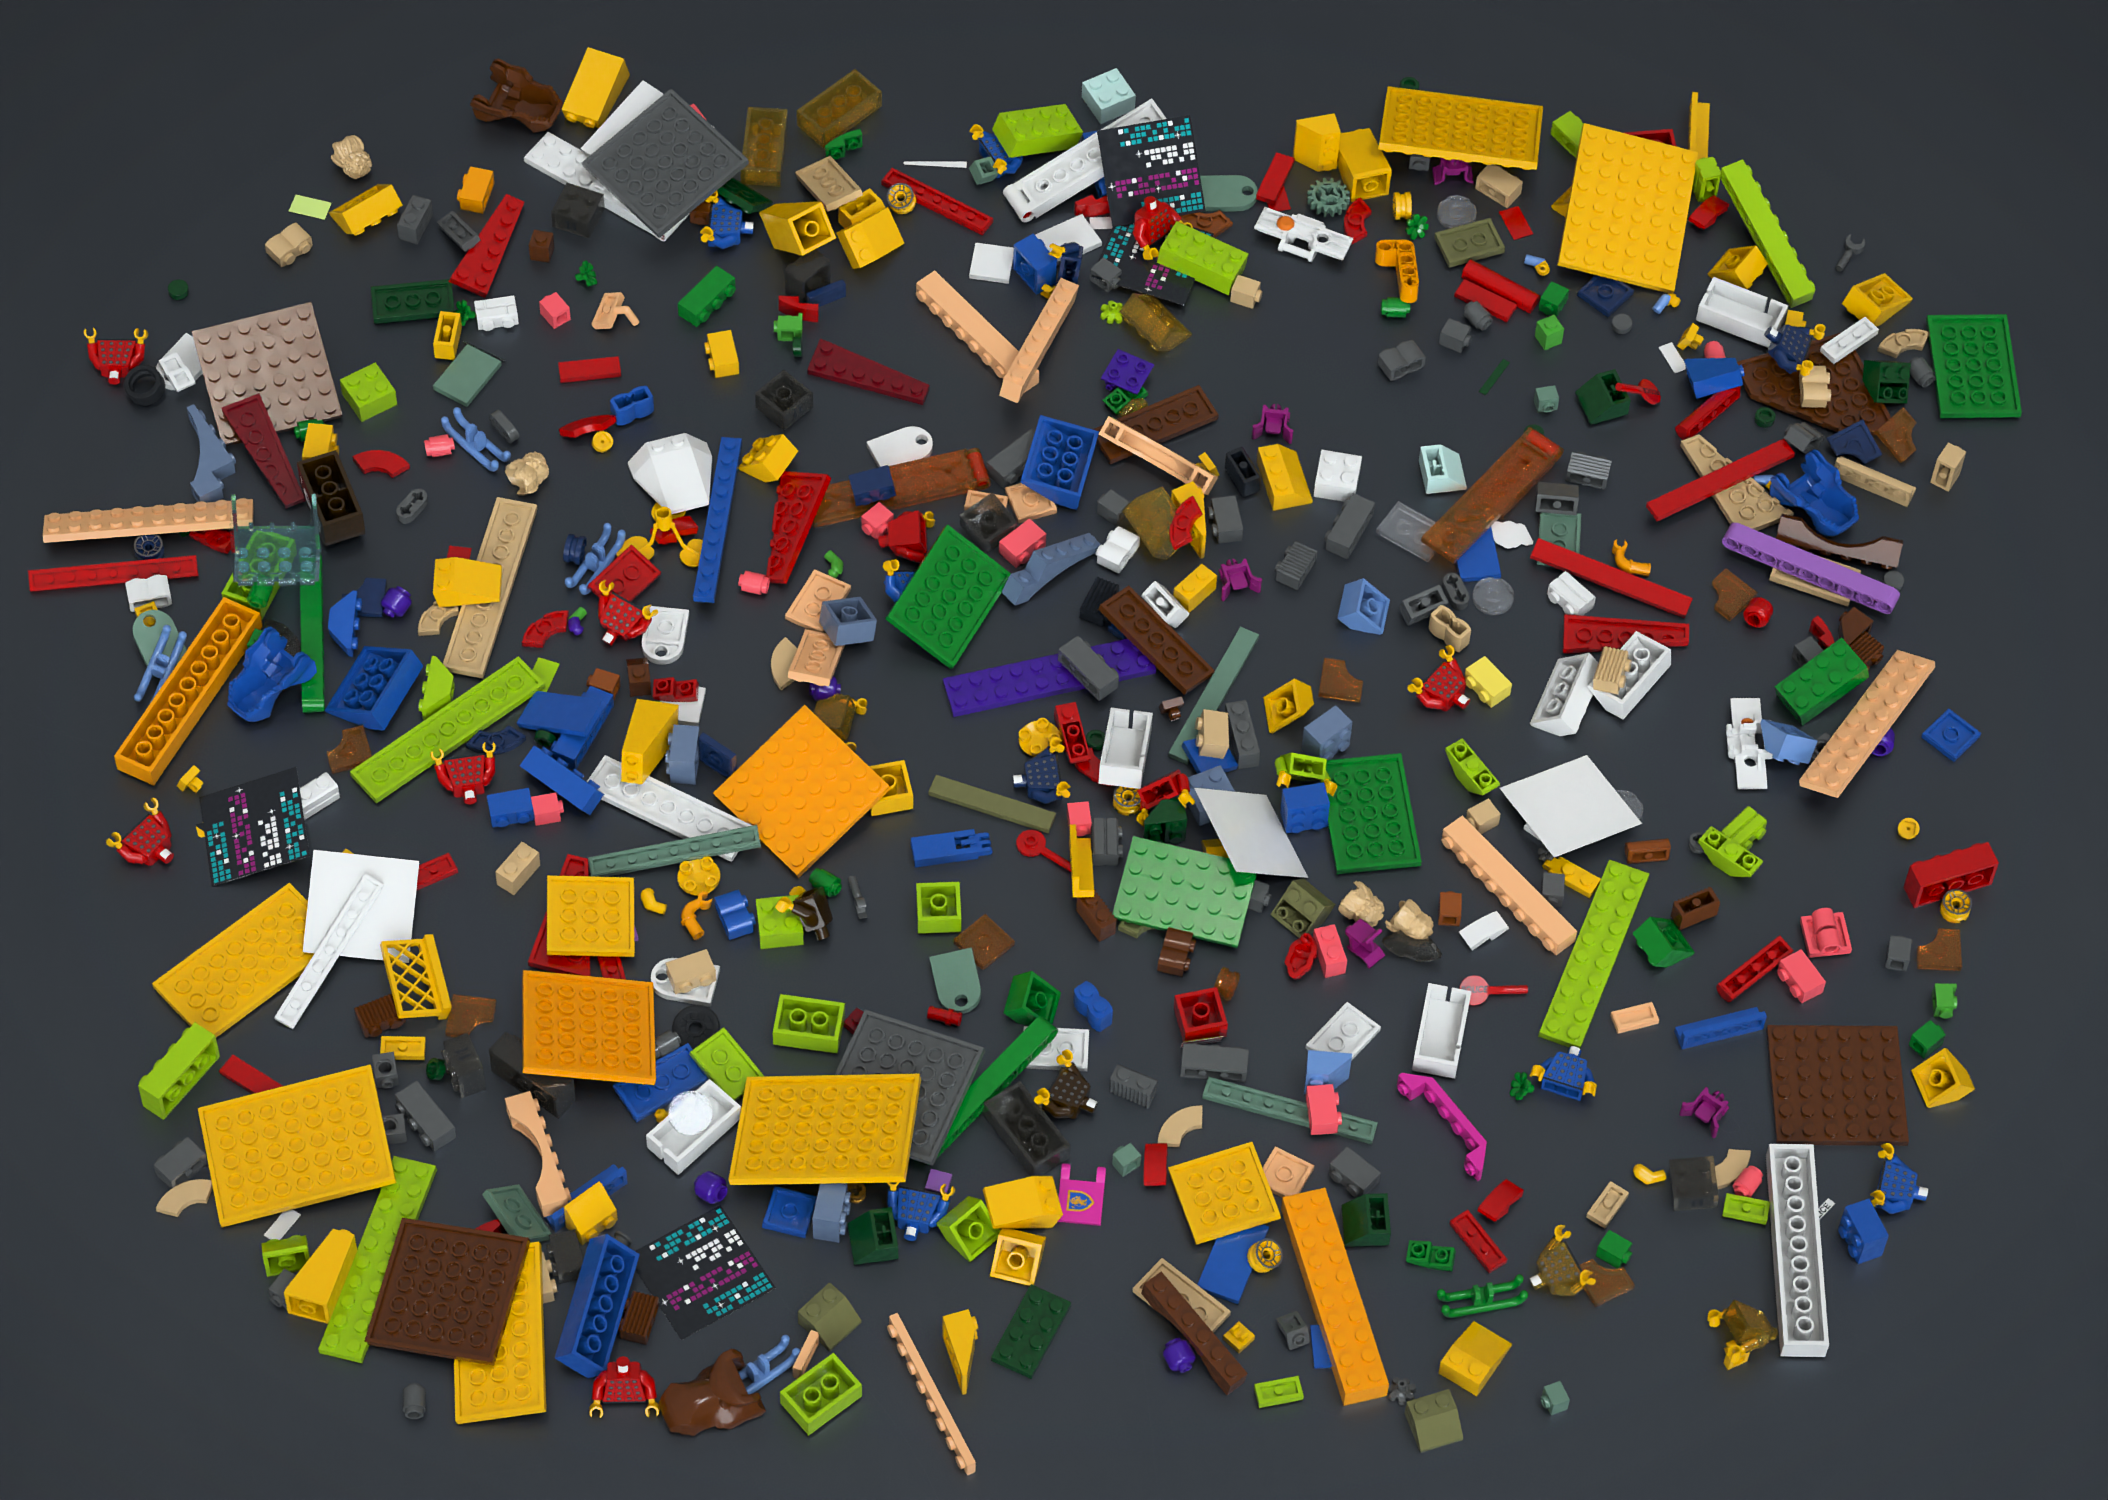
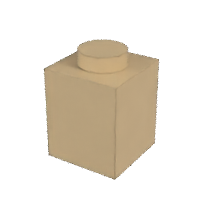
M1238 275L1231 289L1230 302L1253 309L1255 303L1260 302L1263 291L1260 290L1261 282Z
M1488 798L1468 809L1466 820L1480 834H1483L1499 825L1501 814Z

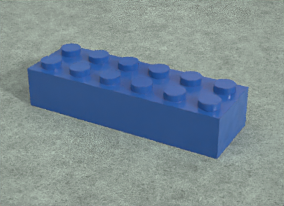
M608 1234L589 1239L554 1357L586 1378L598 1376L607 1368L640 1255Z

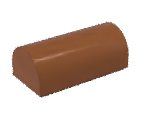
M1669 839L1626 842L1625 857L1627 864L1669 860L1671 849Z

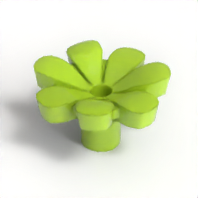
M1112 300L1108 302V305L1103 304L1100 308L1103 311L1100 318L1102 320L1107 319L1109 324H1113L1114 320L1118 324L1122 323L1121 316H1126L1127 314L1126 309H1123L1122 303H1116Z

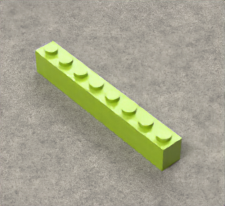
M1742 159L1722 167L1721 181L1756 246L1767 261V266L1790 308L1812 300L1815 292L1814 283L1807 278L1804 265L1799 263L1796 250L1788 243V236L1784 230H1781L1776 214H1773L1770 210V203L1767 198L1763 197L1761 186L1757 181L1755 182L1750 166L1746 165Z

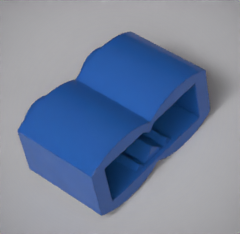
M647 386L636 387L629 393L616 395L610 400L611 415H615L617 421L615 423L617 425H626L635 418L646 417L654 411L653 395Z
M738 889L714 897L717 914L729 940L754 932L753 925H756L753 913H749L746 908L749 905L745 894L741 895Z
M1085 981L1074 989V1007L1081 1015L1087 1017V1021L1093 1029L1101 1032L1112 1024V1006L1105 998L1099 996V992L1093 984Z

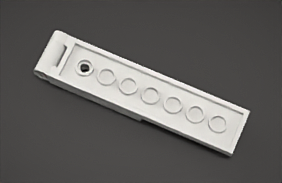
M1151 98L1101 130L1163 120L1166 117ZM1097 132L1014 184L1008 185L1003 190L1004 196L1022 222H1029L1034 216L1038 218L1104 177Z
M547 132L524 157L525 163L656 236L583 167L582 162L590 156L589 154ZM690 213L658 239L666 241Z

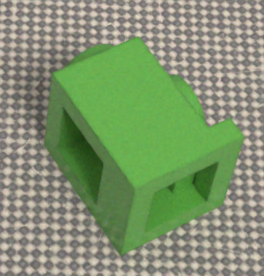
M798 313V316H778V320H774V332L777 333L778 341H793L794 337L802 338L803 313Z
M1935 983L1931 994L1934 1017L1947 1019L1953 1016V1009L1957 1008V996H1954L1957 984Z

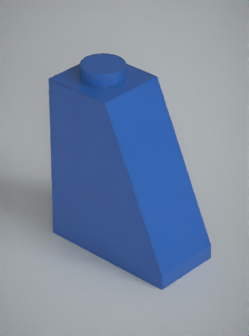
M1694 358L1684 360L1687 376L1696 399L1743 385L1744 369L1742 364L1738 365L1736 358Z

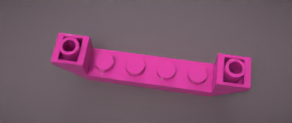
M1407 1073L1399 1074L1397 1089L1400 1094L1406 1096L1411 1101L1424 1093L1426 1099L1430 1103L1433 1102L1438 1108L1440 1116L1449 1121L1455 1134L1460 1135L1464 1139L1465 1145L1471 1151L1465 1157V1171L1477 1181L1481 1180L1487 1141L1433 1077Z

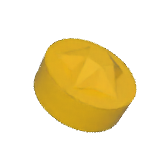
M599 431L592 438V446L598 452H607L613 445V438L606 431Z
M1905 818L1899 823L1897 830L1901 838L1911 840L1918 835L1920 827L1915 819Z

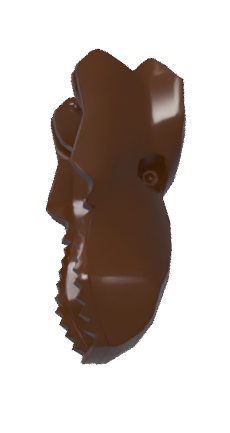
M499 58L494 59L490 66L492 71L490 78L497 83V86L489 100L479 94L474 95L470 106L475 117L483 121H494L511 117L521 121L532 132H541L552 127L563 106L562 100L553 87L534 81L533 77L524 67L511 65Z
M731 1348L723 1352L714 1364L703 1369L696 1379L689 1382L671 1383L660 1398L659 1407L665 1423L671 1432L696 1436L699 1432L715 1426L717 1428L733 1429L747 1420L762 1416L766 1412L760 1393L748 1394L738 1371L745 1366L741 1352Z

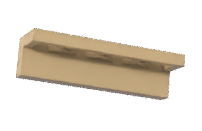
M1842 456L1838 457L1835 461L1834 467L1839 470L1841 480L1905 507H1908L1916 491V487Z

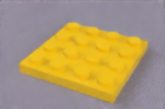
M547 875V955L634 957V878Z
M1253 1142L1168 1167L1171 1180L1196 1245L1281 1219L1279 1209Z

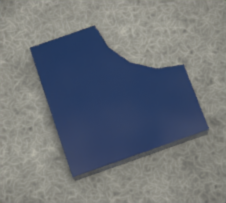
M1863 419L1827 438L1836 457L1852 455L1865 465L1882 456Z
M365 578L363 585L356 590L359 598H362V610L358 611L357 616L383 617L384 608L381 605V600L386 594L387 579ZM349 593L342 594V599Z

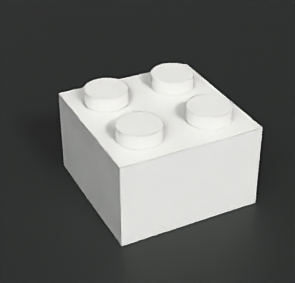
M1321 450L1314 497L1343 502L1346 499L1349 500L1352 494H1356L1362 456Z

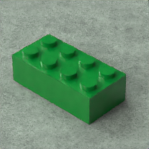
M1841 637L1775 686L1776 695L1803 726L1869 678L1868 667Z

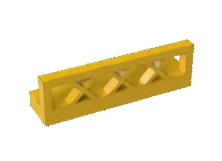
M1692 92L1689 106L1688 150L1698 152L1697 160L1701 158H1708L1710 103L1698 102V92Z
M1076 824L1070 825L1069 850L1072 897H1094L1091 838H1077Z

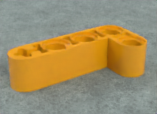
M1409 240L1378 241L1375 254L1376 264L1384 267H1396L1400 300L1405 303L1415 302L1418 298L1419 278L1414 244Z

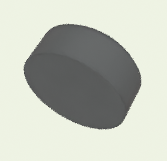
M1626 314L1614 316L1612 329L1618 334L1628 333L1632 328V319Z
M1897 571L1887 572L1883 579L1884 584L1894 587L1898 591L1903 588L1905 581L1904 576Z

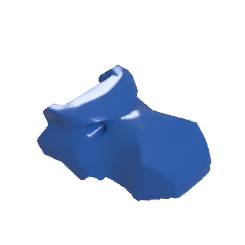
M1814 449L1805 455L1806 462L1801 464L1805 474L1790 484L1783 473H1778L1770 478V496L1772 498L1776 497L1781 505L1802 508L1812 519L1818 534L1830 537L1837 536L1858 521L1859 515L1856 498L1842 487L1839 470L1827 462L1818 450Z
M271 626L265 628L258 640L245 651L244 668L236 678L229 682L227 705L248 722H256L270 717L275 701L282 690L289 686L305 683L311 680L317 673L315 661L307 654L298 652L293 657L284 650L288 642L284 636L280 637L279 632Z

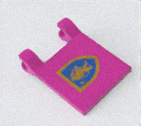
M1062 1164L1059 1202L1063 1216L1058 1222L1101 1226L1106 1168L1098 1167L1096 1182L1069 1180L1071 1165Z

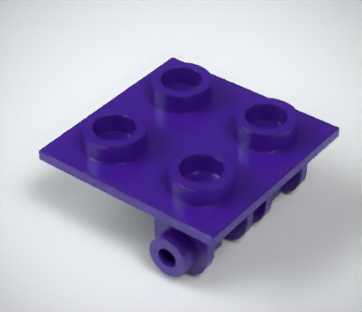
M1117 349L1101 380L1105 381L1107 390L1112 391L1119 387L1138 395L1154 364Z

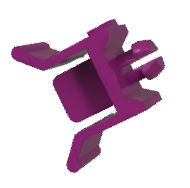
M1440 157V164L1432 168L1435 185L1445 180V173L1446 175H1460L1461 171H1463L1464 180L1470 184L1473 183L1472 168L1468 165V162L1457 159L1446 160Z
M1272 404L1270 409L1263 405L1261 422L1256 425L1254 424L1252 428V439L1255 440L1262 435L1264 423L1266 424L1265 432L1271 434H1280L1282 425L1284 426L1283 439L1288 444H1292L1293 429L1287 426V422L1290 420L1289 408L1286 407L1282 410L1281 406L1277 404L1276 410L1275 404Z
M1233 558L1232 563L1229 559L1226 561V565L1221 564V569L1218 570L1224 585L1222 587L1221 601H1225L1228 597L1230 583L1233 590L1248 586L1250 590L1257 593L1261 592L1262 579L1252 575L1246 558L1239 564Z
M1360 918L1356 923L1349 925L1345 929V934L1349 937L1347 948L1363 959L1370 969L1385 956L1381 948L1372 941L1382 933V930H1375Z
M1705 1087L1694 1102L1682 1103L1679 1115L1692 1116L1694 1113L1697 1118L1705 1123L1712 1119L1710 1131L1712 1137L1716 1138L1719 1124L1717 1123L1729 1110V1102L1727 1100L1723 1101L1724 1094L1721 1093L1719 1095L1720 1091H1715L1711 1095L1708 1092V1088Z

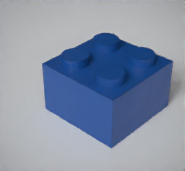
M1033 233L1014 244L1013 269L1037 295L1044 291L1041 289L1044 284L1053 286L1056 283L1057 258L1048 254L1050 251L1046 248L1044 242Z
M1324 782L1282 789L1280 814L1286 833H1299L1311 829L1319 830L1328 826L1330 802Z
M1870 1199L1845 1207L1838 1226V1232L1841 1238L1846 1240L1850 1256L1855 1258L1858 1264L1882 1256L1889 1235Z

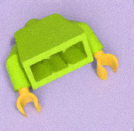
M1288 753L1280 755L1275 760V768L1278 775L1276 785L1278 787L1284 784L1289 788L1290 781L1293 779L1299 781L1320 780L1321 783L1324 782L1327 794L1329 793L1331 796L1334 795L1337 789V784L1331 781L1326 771L1327 759Z

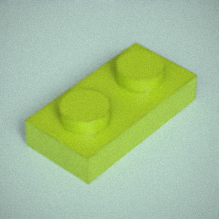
M1726 1193L1722 1216L1766 1225L1770 1202Z
M1299 1376L1254 1384L1259 1408L1299 1401L1304 1398Z

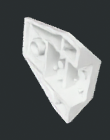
M682 433L646 442L628 461V467L633 479L661 507H668L671 510V514L709 505L712 455L707 442L687 433Z

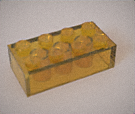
M854 69L797 110V126L820 146L825 148V145L830 141L843 135L882 107V91Z
M748 107L742 154L748 159L749 164L741 170V183L781 187L788 127L787 109Z

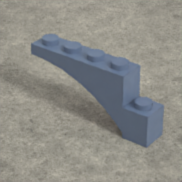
M192 404L187 407V413L200 442V457L194 481L190 482L191 492L197 502H216L224 498L222 491L224 484L221 480L236 473L234 466L236 460L231 452L228 453L226 451L224 441L221 438H217L213 425H208L203 411H198L196 406Z
M1087 533L1035 550L1024 570L1010 574L1002 593L1015 606L1027 602L1045 584L1065 569L1088 556L1096 554L1101 544L1094 536Z

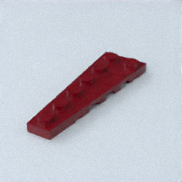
M823 339L819 340L807 369V374L920 405H924L930 388L929 384Z
M258 393L222 407L224 416L285 508L287 509L305 502L304 495L260 394Z

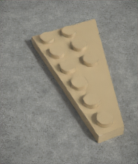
M1699 434L1681 441V448L1700 477L1732 463L1730 459H1725L1721 456L1717 449ZM1753 478L1744 480L1712 496L1730 524L1740 523L1756 531L1779 523L1781 513L1794 515V512L1789 508L1785 509L1776 497L1772 498L1767 494L1764 488Z

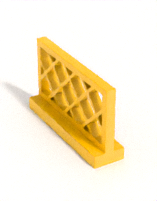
M433 934L424 935L423 939L381 941L380 948L398 1018L437 1016L438 1020L447 1019L452 1006ZM418 946L420 953L416 956L407 949ZM387 948H395L400 953L397 957H394L388 953ZM403 954L413 960L409 966L399 960ZM415 963L424 968L422 975L412 969ZM395 964L405 970L401 976L393 971L392 967ZM407 973L417 978L414 984L404 979ZM420 981L429 987L427 993L416 987ZM399 983L409 988L406 994L397 989ZM412 991L423 997L418 1003L408 997ZM426 999L433 1004L434 1009H426L421 1004ZM404 1001H406L407 1003L412 1005L414 1009L411 1011H403L401 1004Z

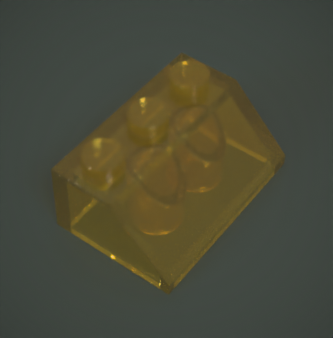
M1133 293L1119 311L1124 316V321L1137 329L1138 335L1147 339L1150 342L1149 345L1156 351H1170L1192 335L1168 309L1151 295Z
M1159 487L1136 497L1122 511L1153 557L1168 560L1177 551L1172 547L1169 529L1178 508L1164 487Z

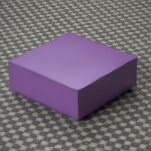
M931 1169L925 1191L941 1194L940 1188L943 1184H946L944 1190L947 1194L952 1174Z

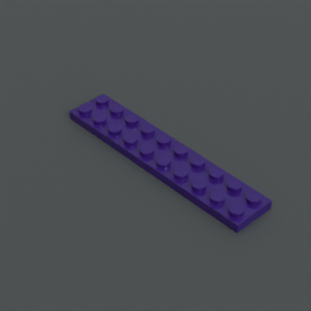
M1129 639L1091 646V649L1096 654H1100L1104 658L1105 663L1110 668H1114L1117 671L1119 681L1156 674L1155 665ZM1058 654L943 678V686L953 717L1086 689L1058 661Z

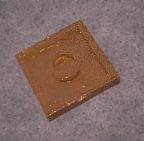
M986 914L954 938V944L961 950L972 947L975 963L982 970L986 969L1015 945V941Z

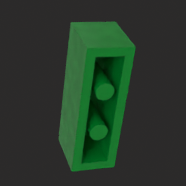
M716 265L678 302V315L695 327H698L702 322H706L710 314L715 309L718 310L723 301L735 293V277Z

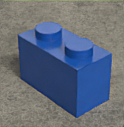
M529 788L487 795L492 828L506 827L516 823L524 824L534 820Z

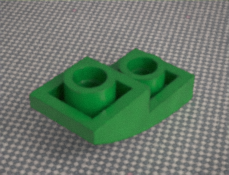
M861 129L840 135L825 145V158L831 156L834 160L845 157L846 150L863 147Z
M1143 386L1138 395L1116 388L1103 399V402L1117 415L1139 403L1148 396V392Z
M1409 1240L1406 1261L1421 1267L1453 1271L1456 1251L1454 1247L1432 1246V1243L1429 1241Z

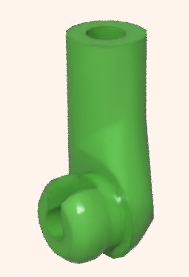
M828 551L824 556L831 564L828 574L833 578H837L839 574H842L844 564L833 551Z

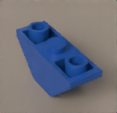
M354 590L330 608L328 621L330 637L349 657H353L354 649L358 648V637H355L356 630L360 629V618L357 617L358 611L362 610V598H359L357 591Z

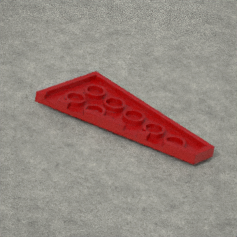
M784 471L780 476V485L777 486L776 491L778 502L775 503L772 524L774 535L773 539L770 540L772 552L768 558L766 577L770 578V583L787 584L832 479L828 474Z
M567 854L559 876H589L588 859ZM546 911L528 959V966L554 973L590 976V956L547 955Z

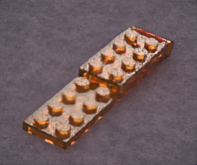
M1529 427L1422 536L1421 542L1454 564L1500 516L1503 518L1554 466V462L1561 458L1564 449L1532 427Z
M962 449L889 466L896 496L887 500L871 502L868 505L856 506L849 480L829 484L814 518L813 525L816 528L859 518L878 502L888 510H894L964 494L968 490H986L991 486V481L980 449Z

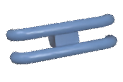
M459 407L453 409V414L459 425L465 429L466 439L453 429L448 417L441 418V424L445 432L450 437H453L455 442L489 471L494 472L498 470L499 463L497 460L490 461L480 452L484 448L488 449L503 462L511 459L510 451L502 452L486 438L483 431H478L475 424H470L464 418Z
M605 523L601 537L597 543L593 544L592 550L586 554L585 560L572 578L567 577L565 579L566 587H575L589 569L594 574L586 585L581 584L579 586V591L582 595L589 594L591 590L588 588V584L615 559L616 553L623 547L626 532L622 529L618 531L617 540L605 557L604 546L611 534V524Z
M169 625L163 626L160 638L134 695L136 702H140L143 699L152 676L160 678L152 700L170 676L187 638L185 631L179 632L169 658L167 655L162 654L169 638L171 627Z
M783 1335L781 1341L773 1349L764 1355H759L757 1360L749 1362L744 1369L739 1371L742 1380L749 1377L753 1382L746 1387L748 1394L755 1393L794 1365L800 1353L799 1348H794L792 1354L785 1361L770 1370L769 1362L780 1355L789 1345L790 1338L788 1335Z

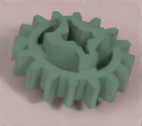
M1323 178V182L1316 180L1315 185L1311 184L1310 190L1307 192V204H1311V210L1317 209V215L1321 212L1324 217L1327 214L1334 217L1336 212L1341 215L1342 210H1347V205L1350 203V191L1346 190L1347 185L1341 186L1340 180L1334 182L1333 178L1330 181Z

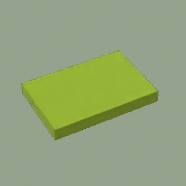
M724 1027L689 1053L706 1076L734 1101L744 1095L747 1077H764L762 1072Z

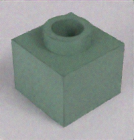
M991 156L975 160L969 167L977 185L994 181L999 174L997 168H993L994 162Z
M1556 386L1535 388L1534 403L1537 413H1548L1557 410L1559 396Z
M1131 1143L1125 1147L1120 1146L1113 1153L1112 1165L1124 1177L1141 1165V1154Z
M1561 1381L1544 1386L1542 1396L1540 1397L1543 1407L1545 1409L1548 1408L1551 1415L1568 1409L1570 1399Z

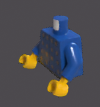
M974 124L969 131L973 133L972 138L974 140L979 139V153L982 158L991 156L994 162L993 168H997L999 173L996 178L998 179L1006 173L1015 174L1022 164L1023 156L1009 158L994 133L983 131L980 125Z
M715 191L705 200L708 203L713 201V204H711L709 226H705L700 231L703 234L701 241H708V247L717 246L721 249L739 245L742 233L753 234L754 222H743V211L728 204L721 197H717L718 191Z
M896 559L883 563V569L887 571L884 581L885 592L894 603L916 571L898 570L899 561Z
M1575 1046L1569 1047L1567 1054L1557 1052L1555 1057H1549L1540 1065H1534L1529 1075L1530 1077L1537 1076L1538 1081H1542L1541 1089L1581 1101L1582 1095H1585V1093H1591L1594 1097L1596 1094L1597 1084L1594 1081L1592 1072L1587 1068V1061L1580 1058L1581 1050Z
M1890 1143L1881 1145V1148L1884 1150L1879 1151L1878 1156L1879 1158H1886V1161L1883 1162L1877 1190L1870 1194V1196L1875 1198L1871 1200L1873 1206L1881 1208L1889 1214H1895L1909 1210L1913 1198L1926 1201L1928 1188L1916 1186L1918 1174L1898 1158L1894 1153V1147Z
M900 1182L895 1184L888 1183L890 1189H888L887 1207H892L893 1218L895 1221H898V1228L905 1230L904 1238L906 1240L915 1241L918 1232L926 1234L929 1233L931 1227L937 1226L936 1223L947 1214L950 1204L949 1196L955 1193L954 1186H952L951 1192L946 1194L944 1190L946 1184H943L940 1188V1194L899 1186L898 1190L897 1185Z

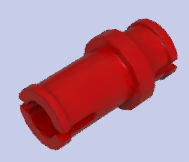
M930 1006L927 1019L944 1022L947 1026H960L962 1013L955 1012L951 1008L945 1010Z

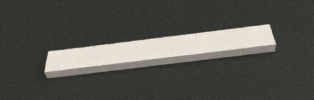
M366 873L364 874L275 1015V1020L292 1030L295 1028L383 888V883Z

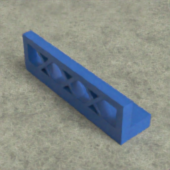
M1754 1007L1677 1026L1674 1032L1681 1049H1686L1763 1030L1767 1016L1765 1011L1759 1012L1758 1008Z
M615 1164L611 1165L570 1193L571 1201L599 1181L608 1196L628 1184L627 1171L623 1166L618 1169ZM564 1207L552 1215L544 1217L555 1233L566 1226Z

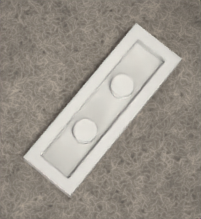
M1864 317L1821 346L1820 352L1835 364L1876 336L1879 329Z

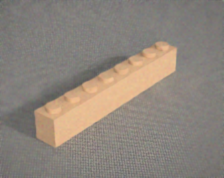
M936 271L916 283V296L919 301L924 302L934 315L937 314L942 319L946 327H950L960 340L968 344L972 352H976L982 361L994 370L999 378L1004 379L1019 351ZM1038 369L1033 375L1025 392L1039 383Z
M1060 278L1005 375L999 396L1016 403L1019 402L1072 308L1079 285Z
M1463 815L1443 829L1441 839L1443 845L1447 849H1451L1456 854L1457 859L1470 868L1471 873L1485 884L1489 892L1494 893L1499 898L1503 906L1508 907L1513 912L1518 921H1522L1528 927L1529 932L1533 936H1537L1542 941L1543 946L1548 951L1558 955L1575 942L1577 930Z

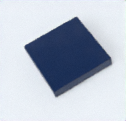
M1595 275L1578 291L1577 296L1606 317H1609L1633 295L1634 290L1621 281Z
M702 732L698 737L700 761L728 779L737 770L736 754Z

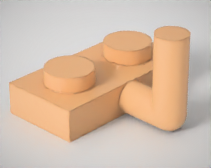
M621 292L604 293L591 325L594 329H612L618 314H625L633 326L638 325L639 320L629 306H621L625 298Z

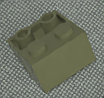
M1298 879L1291 882L1270 915L1300 938L1304 933L1312 934L1314 929L1325 922L1336 904L1305 879Z

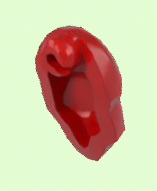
M1309 933L1302 934L1299 939L1291 944L1285 959L1288 974L1294 980L1300 979L1306 972L1310 971L1314 959L1317 957L1316 940Z

